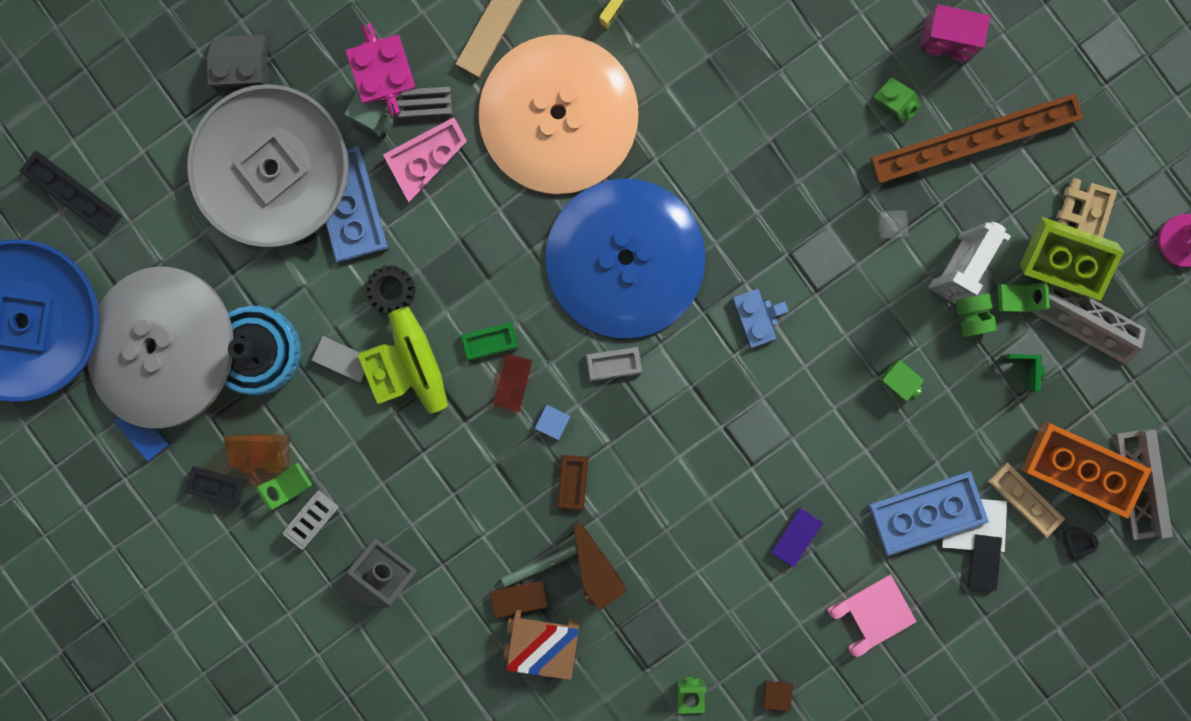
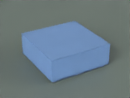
M546 405L535 429L559 440L571 416Z

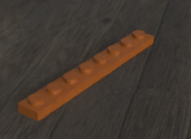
M1076 93L884 153L872 157L870 161L877 183L881 184L1084 119Z

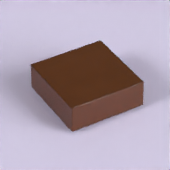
M765 680L763 708L790 711L793 684Z

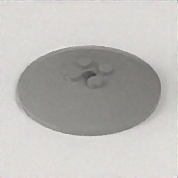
M265 84L235 91L217 102L206 113L192 137L187 169L193 197L201 212L213 226L228 237L248 245L279 247L296 243L311 236L332 217L346 190L349 176V158L346 143L338 124L322 105L298 90L280 85ZM270 160H275L278 164V170L273 175H268L265 171V165Z
M172 267L142 269L128 275L113 286L98 305L100 315L99 334L93 354L87 363L89 375L98 396L116 416L140 427L154 429L170 428L194 419L216 399L226 382L232 364V357L228 353V345L233 340V330L228 312L222 300L212 287L198 276ZM154 339L156 349L151 354L148 351V344Z

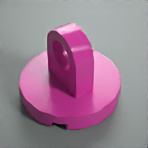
M1180 214L1170 218L1160 227L1157 235V248L1159 252L1162 253L1169 264L1177 267H1191V214Z

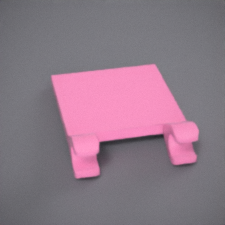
M890 574L844 601L828 608V613L834 619H838L850 611L864 638L852 643L848 647L850 653L855 657L863 655L872 647L917 622Z

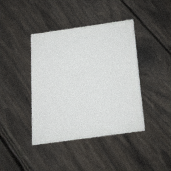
M981 499L989 522L943 537L942 548L973 550L975 534L1002 537L1001 552H1005L1007 501Z

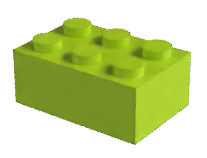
M1041 216L1021 260L1020 267L1024 275L1101 301L1124 251L1117 242Z

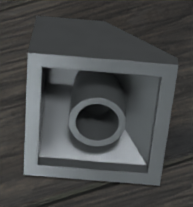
M375 538L346 572L336 588L358 605L389 608L418 570Z

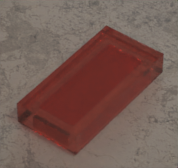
M506 354L494 406L520 412L533 360Z

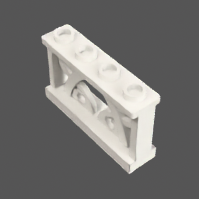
M991 221L990 223L985 222L960 233L958 239L961 240L960 245L941 277L933 279L928 289L950 302L978 295L983 286L978 283L1000 244L1008 242L1011 237L1005 233L1006 228L999 223Z

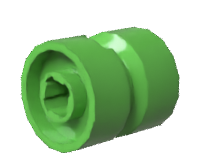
M990 293L955 301L957 313L963 317V320L960 322L963 337L997 330L995 316L989 312L993 308Z

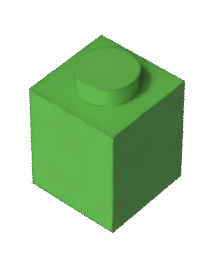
M894 360L877 380L901 401H908L909 399L913 401L921 393L923 388L920 386L924 382L920 376L901 360Z

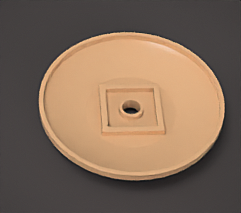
M547 35L518 45L495 65L481 93L479 125L484 144L491 158L509 178L537 192L556 195L571 194L601 183L613 174L625 160L636 136L638 103L628 74L608 51L580 37ZM560 105L565 108L566 115L562 119H554L551 116L550 112L554 106Z

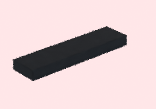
M36 150L19 171L104 236H108L123 216Z

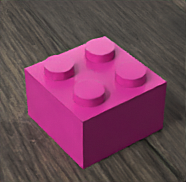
M937 4L925 17L919 49L926 50L927 54L933 56L947 54L952 55L954 60L968 61V59H972L985 47L991 15Z

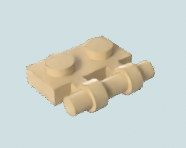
M1071 178L1069 187L1065 188L1063 194L1065 200L1062 210L1058 211L1056 219L1059 223L1065 225L1072 223L1076 225V229L1103 237L1117 190L1090 183L1086 192L1079 190L1082 181ZM1076 200L1083 202L1079 215L1072 213Z

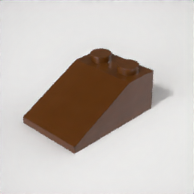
M577 520L574 523V531L584 587L583 596L591 607L596 605L601 610L627 591L626 584L581 521Z

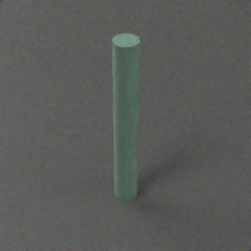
M575 545L570 546L502 577V582L505 588L577 556L578 551Z

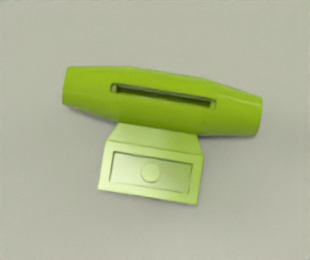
M408 306L390 312L388 316L395 345L381 344L358 353V358L377 404L402 396L411 386L428 414L445 409L448 403L442 375L426 334Z

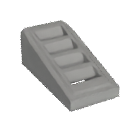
M318 490L282 534L300 549L304 550L340 506ZM319 501L329 511L327 513L323 512L315 503ZM310 509L322 518L320 522L308 513ZM304 518L315 528L310 530L301 520ZM297 527L305 535H307V537L303 539L293 530Z

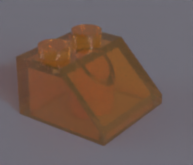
M236 434L224 436L230 468H239V473H254L255 468H266V473H281L282 468L290 466V434Z

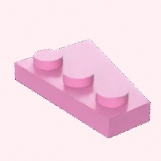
M453 117L383 154L408 202L415 197L467 140Z

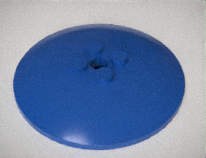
M608 180L580 192L559 213L547 241L546 270L550 286L559 304L580 325L590 331L608 337L638 338L656 333L671 325L692 304L704 276L705 247L701 231L692 213L672 193L658 185L642 180ZM623 250H628L633 254V262L629 265H623L618 261V254Z
M21 239L0 241V400H36L49 396L67 386L80 374L88 363L99 334L100 315L98 301L85 273L63 252L40 242ZM24 313L27 315L29 322L25 328L21 329L17 325V317Z

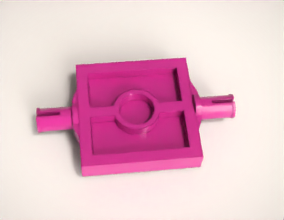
M368 23L370 35L366 25L361 26L366 42L346 50L362 103L364 105L375 101H385L389 116H394L392 105L396 115H399L401 111L399 110L396 98L402 93L416 89L399 34L384 39L376 38L373 24Z

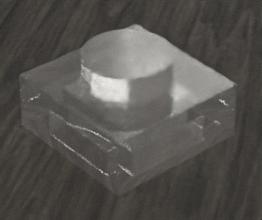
M907 210L880 211L878 213L880 239L909 237Z

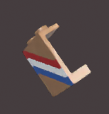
M516 610L514 619L509 618L507 635H512L511 644H505L503 660L508 661L507 671L571 680L580 619L569 618L568 625L520 619L521 611Z

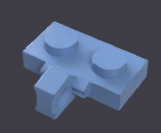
M759 289L732 298L750 348L777 339L772 325L778 323L775 316L789 312L785 302L771 306L770 300L763 302Z

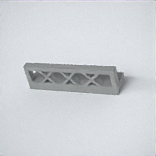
M1048 283L1050 308L1033 311V314L1126 365L1142 350L1146 328L1088 296ZM1054 289L1057 290L1058 292L1062 293V295L1064 296V298H1062V297H1060L1059 295L1055 294V293H1054ZM1078 303L1084 305L1088 311L1082 309ZM1102 316L1108 318L1111 324L1106 322ZM1126 329H1128L1129 331L1135 333L1136 336L1133 337V336H1131L1130 334H1128V332L1126 331Z
M1143 429L1116 433L1118 454L1126 458L1128 456L1131 460L1152 469L1144 485L1145 487L1142 489L1146 493L1147 500L1141 508L1135 504L1128 518L1131 539L1137 540L1151 537L1163 539L1173 537L1156 430ZM1137 437L1138 448L1133 455L1125 450L1124 438ZM1144 515L1150 519L1151 531L1138 533L1137 522Z

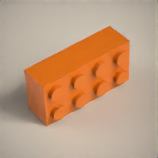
M1043 421L1021 468L1026 473L1125 518H1129L1152 470Z

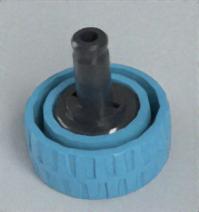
M263 306L239 307L234 311L228 312L233 330V340L228 345V353L232 357V364L224 385L232 391L245 395H264L284 387L294 377L302 358V344L299 340L298 331L295 330L292 322L283 314Z

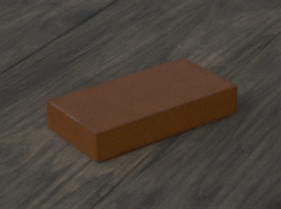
M562 454L557 508L584 511L589 457Z
M543 580L490 591L495 618L513 615L516 613V610H520L522 613L548 607Z

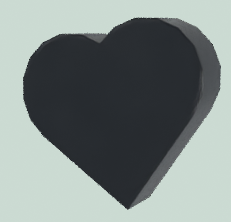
M1074 526L1066 528L1063 532L1062 538L1070 560L1089 555L1098 549L1099 541L1091 533H1084L1082 529Z

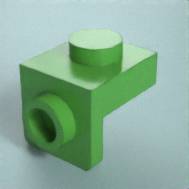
M892 77L874 96L876 103L894 113L902 124H905L909 118H913L920 107L916 92Z

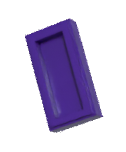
M799 507L771 553L792 567H795L823 522Z

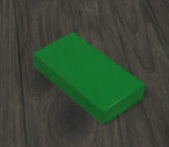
M512 322L460 335L467 361L519 348Z

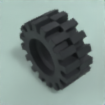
M393 265L381 266L382 268L375 269L374 273L369 275L368 283H365V295L374 309L389 314L399 308L410 307L411 301H414L415 298L414 292H416V288L414 287L413 279L405 270ZM387 280H395L400 285V294L394 300H386L381 295V285Z

